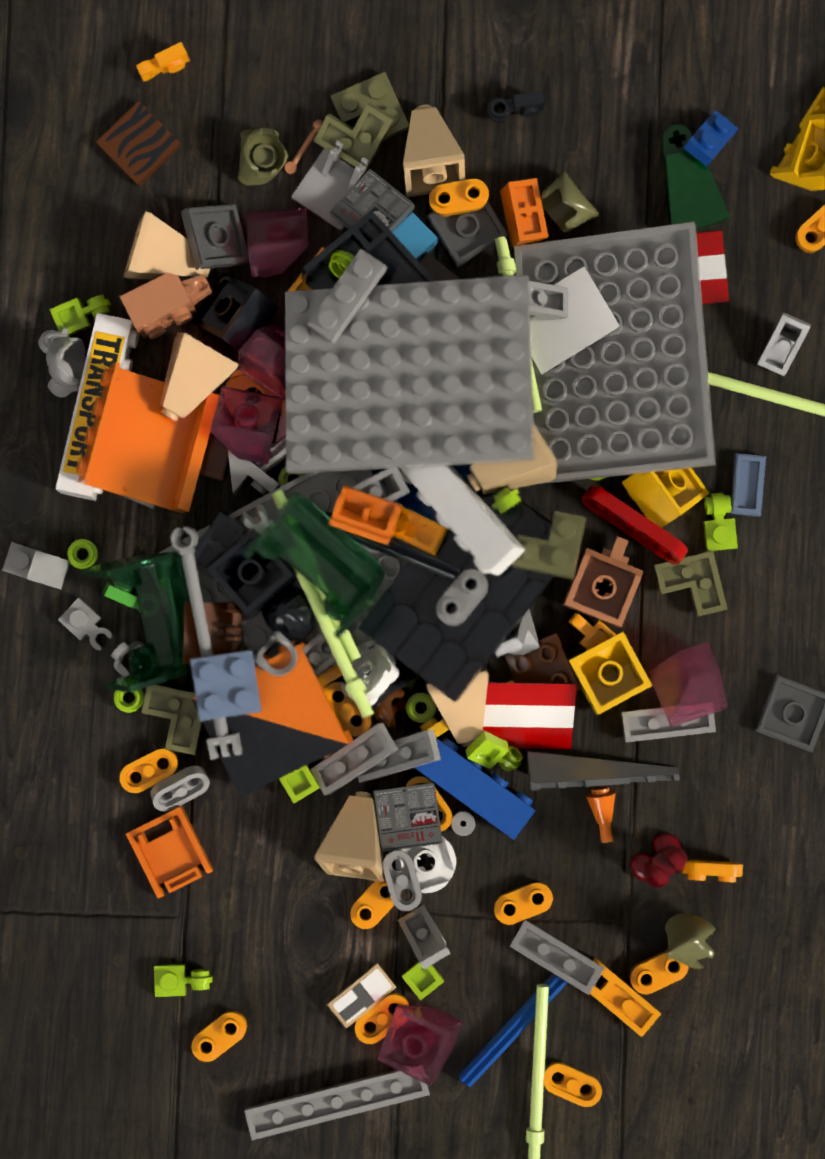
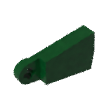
M675 124L665 130L661 139L668 225L695 222L696 231H700L727 221L730 215L709 166L706 167L684 149V146L692 137L690 130L684 125ZM673 133H677L678 137H684L685 141L681 143V148H677L675 144L669 143Z

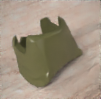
M257 128L243 130L240 133L241 152L237 178L240 183L246 186L266 184L285 165L288 159L287 151L279 141V133L275 129Z
M565 171L561 172L542 192V207L563 232L571 231L586 221L597 218L600 215Z
M689 912L676 914L669 918L665 924L669 944L666 957L693 969L704 968L697 960L706 957L713 958L715 951L706 943V939L713 935V932L716 930L715 927L704 918Z

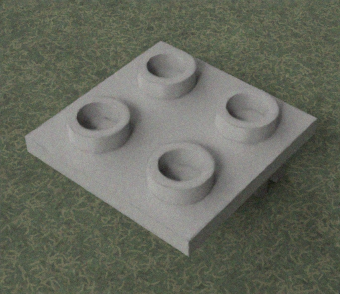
M338 140L335 143L334 149L330 151L325 148L323 149L291 198L342 231L344 226L336 221L329 212L365 174L369 160L363 157L360 160L359 166H356V168L352 167L340 159L344 143Z

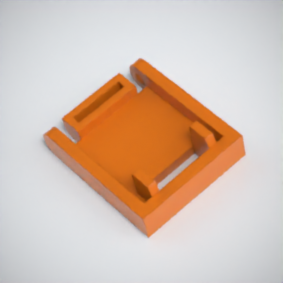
M182 805L126 833L158 899L165 896L160 885L162 883L165 884L168 892L171 893L201 878L202 873L198 866L201 863L207 874L213 872L212 865ZM169 819L173 830L149 842L144 831Z

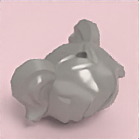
M62 327L61 332L54 330L45 331L40 336L38 344L40 349L46 353L48 371L52 377L48 383L49 390L58 397H66L74 391L78 392L86 361L83 341L79 338L69 337L67 327Z

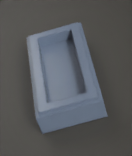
M735 454L731 489V513L729 514L761 516L766 456Z

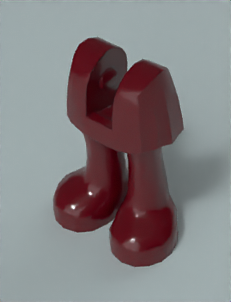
M667 832L660 833L653 839L652 848L655 852L654 856L647 853H637L630 861L632 874L640 881L649 883L653 888H661L670 881L669 877L677 870L680 872L688 863V856L683 848H681L679 840L673 834Z

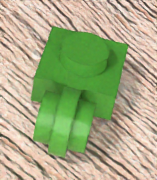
M116 580L115 584L106 583L102 592L104 596L128 607L138 609L142 615L147 617L154 616L159 612L161 601L156 594L145 592L137 596L131 592L133 587ZM148 599L154 601L151 609H145L143 606L144 602Z

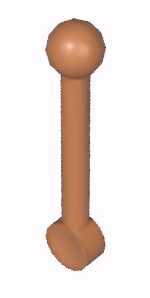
M316 120L313 123V130L293 160L285 164L284 169L288 174L296 172V164L318 133L323 123L322 120Z

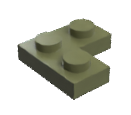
M386 72L331 95L332 103L340 120L347 124L358 120L366 104L371 103L395 118L384 140L409 129V123Z
M371 103L366 104L354 128L332 114H328L314 142L330 151L335 148V143L338 140L341 141L344 145L341 149L340 158L356 167L360 165V160L365 157L369 160L366 172L395 118Z
M555 511L549 541L518 535L517 541L525 551L512 563V567L574 579L586 517Z
M713 551L685 557L678 565L669 562L653 565L660 595L690 588L697 617L728 610Z
M148 683L141 713L171 719L165 749L196 755L203 722L199 721L198 711L191 699L196 696L195 693Z

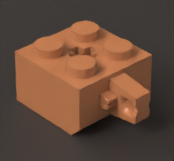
M166 273L120 296V299L139 334L144 339L147 337L155 339L166 332V327L174 323L180 326L192 320V314L197 312L194 305L211 294L212 290L203 274L181 281L177 275Z
M616 536L611 550L603 548L602 553L588 548L584 549L575 571L574 579L571 581L562 605L617 628L622 627L643 574V570L628 565L629 558L623 556L628 540ZM605 580L608 582L606 587L610 586V592L603 593L600 596L597 593L599 589L595 590V585Z

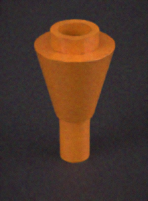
M607 785L592 787L591 792L586 794L596 822L599 824L602 843L613 841L611 822L616 791L609 789Z

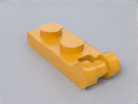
M595 957L593 961L605 968L601 975L607 981L600 989L595 985L590 994L638 1035L643 1037L661 1015L660 1011Z

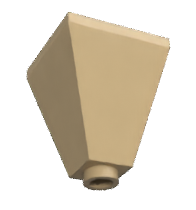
M430 105L418 106L411 113L403 161L407 197L430 194L433 188L438 185L465 180L464 153L437 108Z
M145 211L139 221L123 277L128 279H156L166 273L177 275L180 280H187L202 274L207 278L210 269H195L188 239L152 213Z
M177 333L174 338L160 406L164 407L161 413L176 422L179 417L185 418L237 369L239 364L188 334Z
M534 424V461L472 464L470 474L466 477L475 492L481 490L484 495L502 491L507 487L514 489L549 482L556 478L557 460Z
M486 666L457 702H453L444 693L426 681L431 697L455 740L462 747H468L483 732L488 686Z
M356 792L355 796L348 797L316 852L315 860L326 874L386 882L383 872L384 852H382L376 805L373 799L374 795L367 792Z

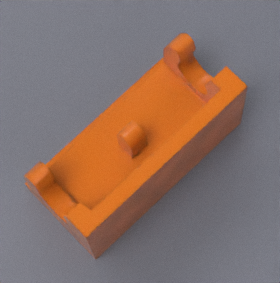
M537 178L508 182L500 190L511 249H514V246L540 243L543 239H547L548 232Z
M344 485L341 494L337 498L329 525L388 545L393 537L403 505Z

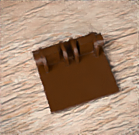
M184 602L183 664H191L190 659L201 658L191 602ZM203 602L213 656L240 652L242 639V610L235 602Z
M557 633L539 640L540 647L525 655L513 657L509 653L504 655L516 683L577 684L576 691L581 689Z

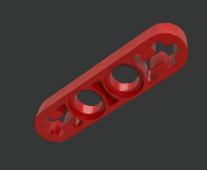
M591 485L582 496V502L588 509L665 561L678 565L688 553V549L683 542L603 488Z

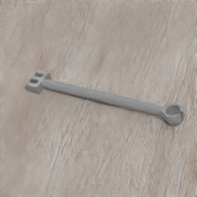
M183 526V530L182 527H178L172 533L171 542L182 556L201 657L213 656L194 558V547L197 544L198 536L191 527ZM184 533H188L191 537L188 544L182 541ZM226 717L213 719L216 737L207 739L211 760L219 758L217 746H220L223 758L230 757L229 744H232L235 756L242 755L239 733H228Z

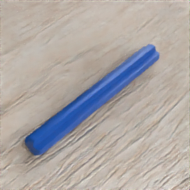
M554 973L543 983L549 985L548 1004L568 983ZM536 992L459 1073V1079L466 1086L471 1087L535 1019Z

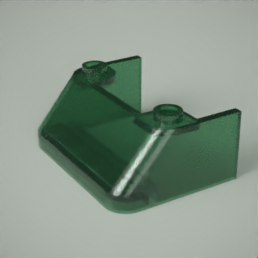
M294 492L257 533L243 555L248 559L257 551L265 559H277L281 555L326 595L324 598V610L331 619L339 621L333 634L338 639L371 606L385 577V571L373 556L342 529L329 525L330 518L306 496Z
M165 552L122 558L82 569L83 576H111L113 583L119 588H136L147 645L138 647L131 653L129 657L131 675L105 682L106 689L130 693L192 673L191 664H183L184 602H190L180 553Z

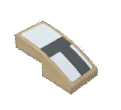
M377 963L326 1005L341 1024L348 1028L391 993L396 986Z

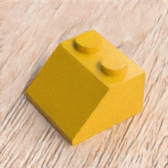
M692 468L632 474L621 482L645 517L661 528L681 516L710 494Z
M624 632L569 660L578 683L595 715L601 714L652 686Z

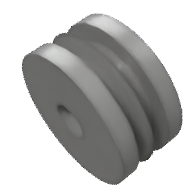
M459 811L454 814L451 826L456 834L467 836L474 831L476 823L471 813ZM461 821H465L466 825L462 826L460 824Z

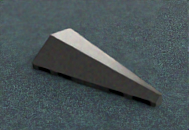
M526 751L527 775L529 776V789L531 791L542 788L561 789L567 787L630 784V782L680 780L678 767Z

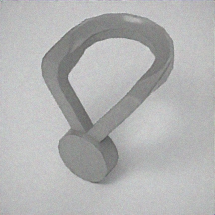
M276 631L254 656V662L271 675L282 676L294 669L297 664L298 655L293 644L281 632ZM278 642L285 645L291 653V662L286 668L281 670L271 667L262 656L264 653H269Z
M134 641L130 645L123 642L111 654V657L115 660V670L132 683H148L157 673V659L141 641ZM133 649H137L147 656L151 663L149 673L142 678H135L130 675L121 663L124 655Z

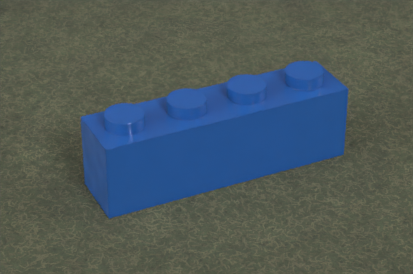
M444 737L442 741L436 738L441 760L415 768L511 839L515 840L536 811L530 806L533 800L519 790L516 795L506 788L509 783L495 772L490 777L481 770L483 768L482 765L457 753L460 747L447 737Z

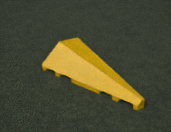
M823 87L799 124L801 131L792 144L787 143L784 148L786 155L779 166H773L770 171V175L773 178L810 191L825 190V87Z

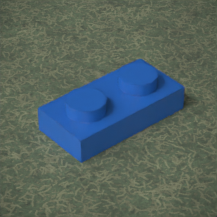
M715 110L690 138L684 149L707 167L739 128Z

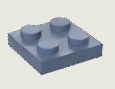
M252 650L190 659L199 721L262 712Z

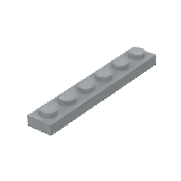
M420 1063L247 1107L244 1111L251 1139L256 1140L428 1096L430 1092L423 1064Z

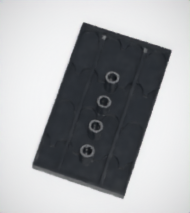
M481 490L476 492L516 540L518 535L549 541L553 522L523 500L500 514L497 508H492V505L496 503L493 497L499 492L484 495ZM449 528L436 556L460 565L462 572L470 569L480 571L473 562L475 559L474 555L469 550H463L454 540L456 534ZM408 563L358 629L368 637H371L372 640L415 673H418L419 676L444 693L453 702H457L550 583L554 575L514 568L512 564L499 576L489 572L485 574L480 571L488 581L487 594L463 623L457 626H449L439 619L436 606L440 598L454 582ZM469 580L466 583L468 590H473L477 586L476 580ZM449 604L446 608L447 613L454 614L457 611V605Z

